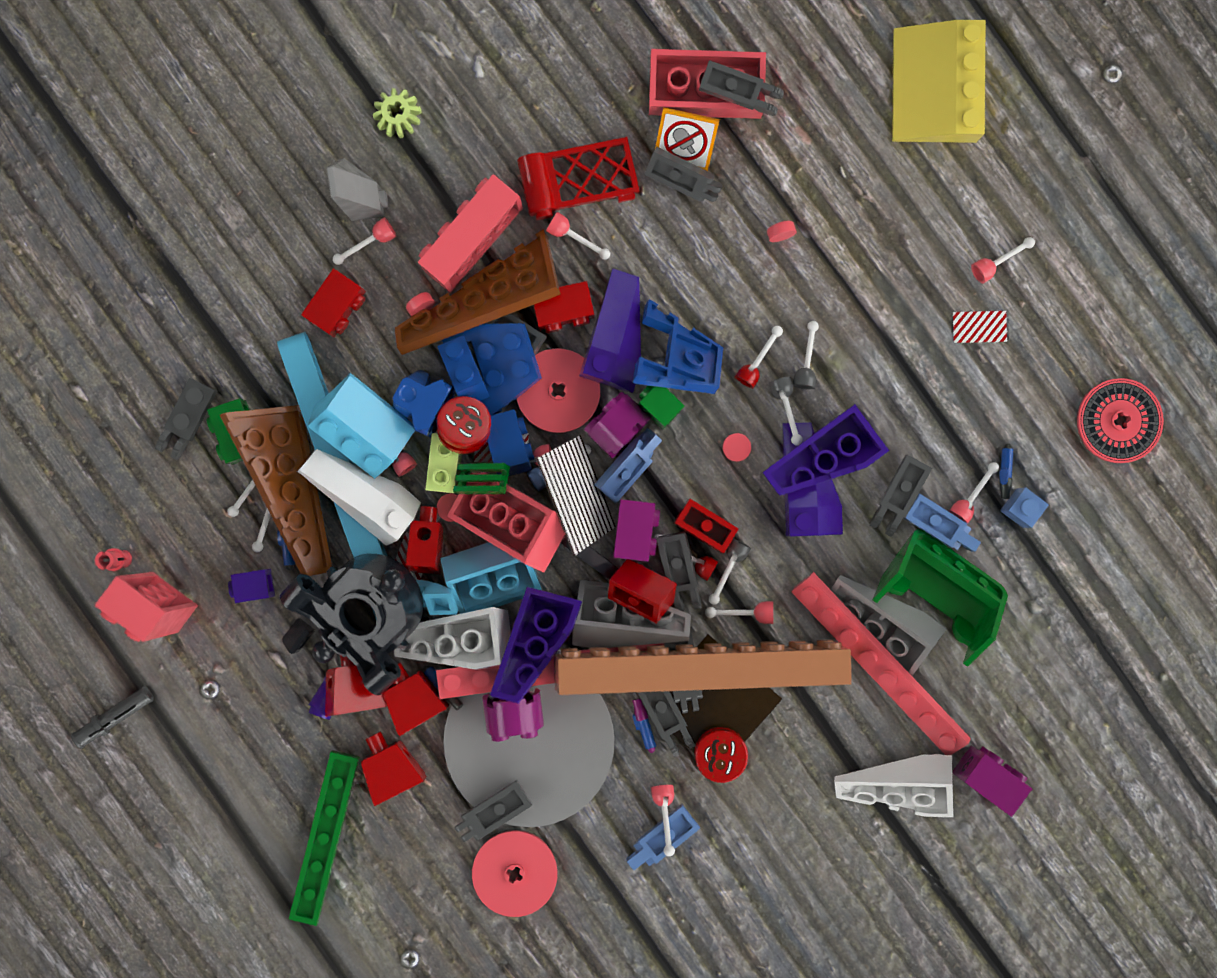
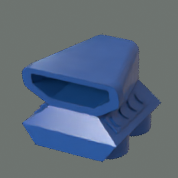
M417 370L401 381L393 396V408L409 421L412 419L415 431L431 438L432 433L437 431V416L441 407L455 397L456 391L454 386L446 383L443 379L431 383L430 375L427 372Z

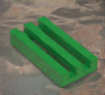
M505 463L458 464L457 470L460 471V475L455 477L458 486H454L453 492L457 494L506 493L510 470L509 465ZM502 472L501 474L468 475V473ZM467 482H500L499 486H466Z

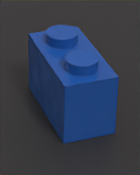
M464 335L437 346L458 397L468 396L479 401L490 397Z
M515 409L491 416V430L487 440L493 463L509 465V476L532 470L530 461L535 459L531 444H525L523 434L528 433L524 418H518Z

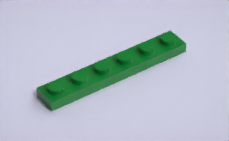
M334 750L330 752L289 920L317 926L319 923L360 759L358 756Z

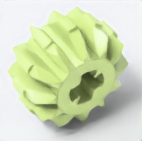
M395 88L391 89V96L389 97L384 92L381 93L383 102L377 101L374 103L375 108L379 111L373 113V118L379 121L377 124L378 129H386V134L389 137H392L396 131L398 137L403 138V130L405 129L410 134H413L414 130L411 124L420 125L421 122L417 115L422 113L420 106H415L418 102L415 96L408 98V91L405 89L401 91L399 96ZM401 109L403 114H397L394 118L392 112H398Z

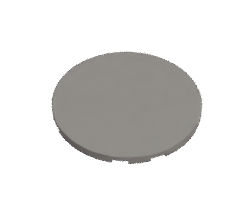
M555 683L532 686L530 692L534 693L535 688L540 689L544 726L537 730L538 736L523 739L520 735L509 736L508 740L500 742L492 741L491 735L486 732L482 697L488 693L459 696L460 701L464 705L457 711L453 706L449 710L444 730V753L449 773L460 793L475 807L517 780L531 801L532 806L505 823L512 826H546L562 821L577 813L600 790L608 775L613 759V723L607 704L601 694L559 695L555 690Z

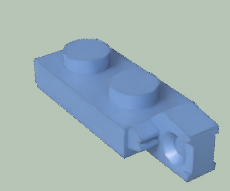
M647 428L625 448L594 485L614 503H617L653 462L651 460L653 451L662 440Z
M918 494L906 518H904L955 550L963 546L967 550L975 552L981 544L980 541L968 534L971 528L967 526L966 522L921 494Z
M683 804L668 815L671 845L676 849L697 832L700 826ZM663 820L641 836L633 845L636 850L626 858V862L633 871L644 862L650 866L653 863L657 864L666 857L663 851L666 846Z

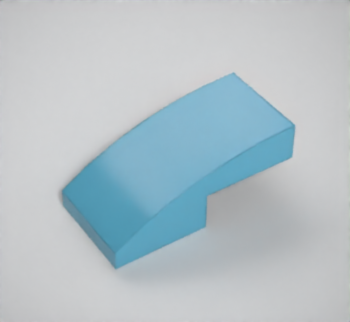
M416 580L421 590L423 607H427L429 615H457L458 608L452 589L438 583Z

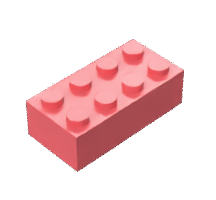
M651 49L649 115L662 116L663 107L706 117L761 119L763 113L758 112L756 109L751 110L701 92L699 87L709 60L763 79L765 82L766 52ZM760 92L757 99L765 102V95Z
M494 174L489 180L484 178L475 189L477 194L471 201L465 200L456 211L458 216L452 223L446 222L437 234L440 237L433 245L427 244L419 254L421 259L418 261V264L424 272L449 293L456 288L523 209L520 196Z
M470 473V475H489V473ZM467 482L466 486H499L500 482ZM507 484L505 494H459L447 515L448 518L512 557L542 572H545L565 535L556 511Z
M154 572L116 576L94 605L102 611L100 615L105 620L113 624H120L126 629L124 631L125 634L137 642H144L178 633L198 607L195 602Z

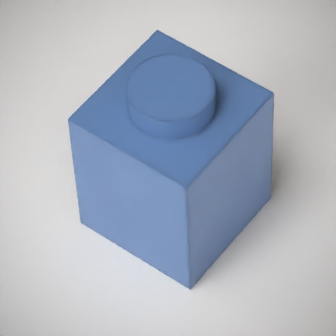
M1026 487L1016 488L1000 511L1022 528H1032L1049 504Z

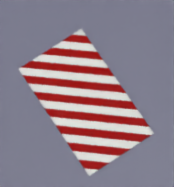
M1006 311L953 312L954 343L1007 342Z

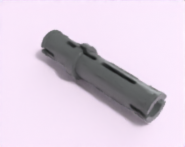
M142 686L103 714L93 716L91 722L71 734L74 744L78 748L83 749L99 736L109 734L111 728L154 701L151 691L146 686Z

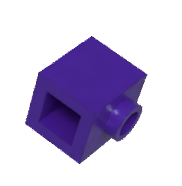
M271 568L231 575V581L228 582L230 597L234 598L235 603L275 597Z

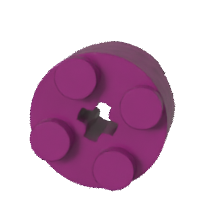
M622 391L607 403L602 409L603 412L597 418L595 417L584 430L611 458H614L622 450L621 448L629 443L652 417L628 394Z
M535 688L534 693L530 692L529 689L519 704L495 697L491 698L490 693L482 697L486 732L491 735V739L494 742L505 741L509 739V736L520 735L523 739L538 736L537 730L544 726L541 695L538 688Z

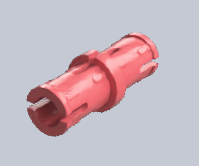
M111 548L105 552L101 551L95 557V564L101 570L117 571L123 567H128L132 562L130 552L117 548Z

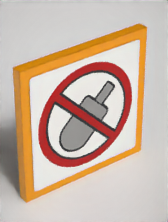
M663 107L655 149L659 147L708 171L720 119Z

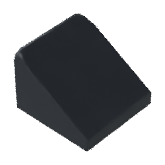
M301 618L296 619L282 638V642L290 654L299 652L315 632V629Z

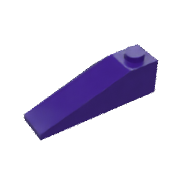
M612 268L579 376L633 393L636 383H633L635 364L639 357H641L639 277Z
M853 405L763 471L762 474L780 496L867 468L886 454L889 449L857 406Z
M811 422L795 423L798 434L802 436L803 441L815 433ZM782 423L783 456L798 446L791 442L793 435L789 423ZM832 479L784 494L786 536L843 534L842 505Z
M530 587L526 588L490 693L491 697L516 704L521 702L573 631L582 601Z

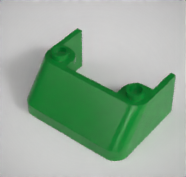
M915 530L882 575L872 600L878 603L887 592L901 596L910 589L953 619L952 631L954 637L960 643L968 646L963 664L968 667L996 640L1008 594L999 582L923 530Z

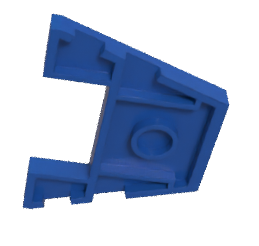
M649 299L644 307L642 324L669 335L665 365L663 366L639 357L635 364L633 383L715 394L720 386L723 347L695 328L691 331L678 323L679 318L671 312L667 316L656 308L658 306L657 303Z
M523 323L482 324L442 340L444 344L464 335L467 343L472 342L486 388L490 397L480 402L487 407L490 416L501 412L502 408L512 400H516L542 379L526 326Z

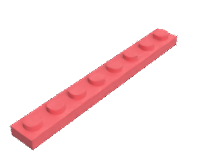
M814 572L794 587L791 591L793 595L838 642H841L843 647L851 649V656L945 755H952L969 744L971 738Z
M664 643L634 646L639 651H647V646L664 645ZM618 647L607 648V650L618 652ZM590 649L580 650L581 653H590ZM554 656L532 686L555 683ZM500 665L478 670L463 667L436 670L439 698L445 699L491 692Z

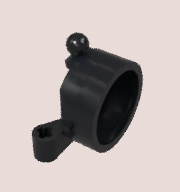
M381 554L359 555L349 560L338 570L331 566L327 570L328 579L323 587L310 576L299 574L280 594V600L288 610L309 618L319 628L318 632L323 640L317 642L312 649L314 659L319 663H327L333 659L335 652L342 657L347 656L356 665L366 689L374 695L383 694L401 675L400 667L388 653L396 648L405 649L410 645L406 639L417 628L422 617L423 598L419 585L413 575L398 561ZM348 599H362L371 605L377 618L374 630L365 631L351 619L344 607Z

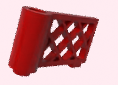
M628 137L548 153H531L517 159L529 215L536 216V220L551 218L553 216L552 212L589 203L614 198L618 199V203L635 200V194L640 192ZM623 147L625 157L620 165L606 156L610 148ZM605 149V151L603 152V154H602L601 152H599L598 150ZM591 152L600 158L592 170L579 162L583 153ZM577 154H578V156L576 157V159H574V158L571 157L572 155H577ZM563 157L572 163L565 176L554 169L552 159ZM602 160L616 168L609 181L595 172ZM625 162L627 164V169L622 167ZM575 166L589 174L582 187L568 178ZM619 171L630 177L631 188L620 189L612 184ZM556 177H558L559 179H561V182H560L559 185H558V183H557ZM592 177L606 185L601 194L593 195L585 189ZM565 182L578 190L574 199L561 201L559 190ZM608 188H611L612 190H614V191H611V192H606V191L608 190ZM581 193H583L584 195L587 196V197L579 198V196L581 195Z

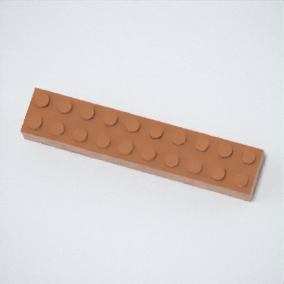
M817 640V645L806 643V641H789V646H784V644H778V642L767 641L761 642V647L750 645L747 642L732 643V648L721 646L720 643L704 644V649L693 647L692 644L676 645V650L664 648V645L647 646V651H639L635 646L618 647V652H610V650H607V647L590 648V653H581V651H578V648L561 649V654L554 655L555 690L559 695L849 685L852 684L851 649L842 647L841 642H834V640Z

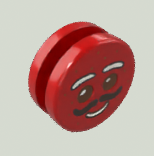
M459 396L450 399L441 407L437 416V434L441 443L450 451L460 454L473 453L482 448L490 436L491 416L487 407L479 400L468 396Z
M714 727L705 731L699 737L694 749V757L697 767L704 777L713 782L726 783L735 780L744 772L748 763V750L742 737L737 732L726 727Z

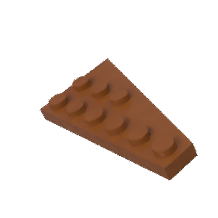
M544 229L536 233L537 239L524 246L521 243L515 247V253L504 261L497 259L461 283L463 288L450 296L449 293H446L440 297L441 303L432 309H422L395 327L396 344L399 352L404 355L560 295L549 241Z
M299 405L220 414L300 573L308 576L327 573L332 563L318 489L298 472L311 456L305 421Z

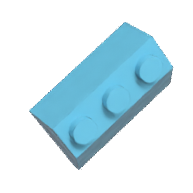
M351 373L313 408L308 423L310 429L374 479L395 461L415 431L411 421L396 411Z
M489 542L440 558L445 583L448 588L452 589L460 614L490 607H499L523 599L527 587L542 590L535 568L522 563Z

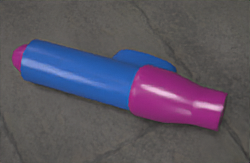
M641 698L632 700L634 705L633 721L636 730L641 732L645 749L653 753L656 743L648 720V714Z

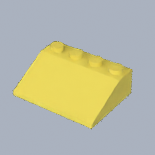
M951 20L894 28L892 142L976 143L985 134L986 20Z

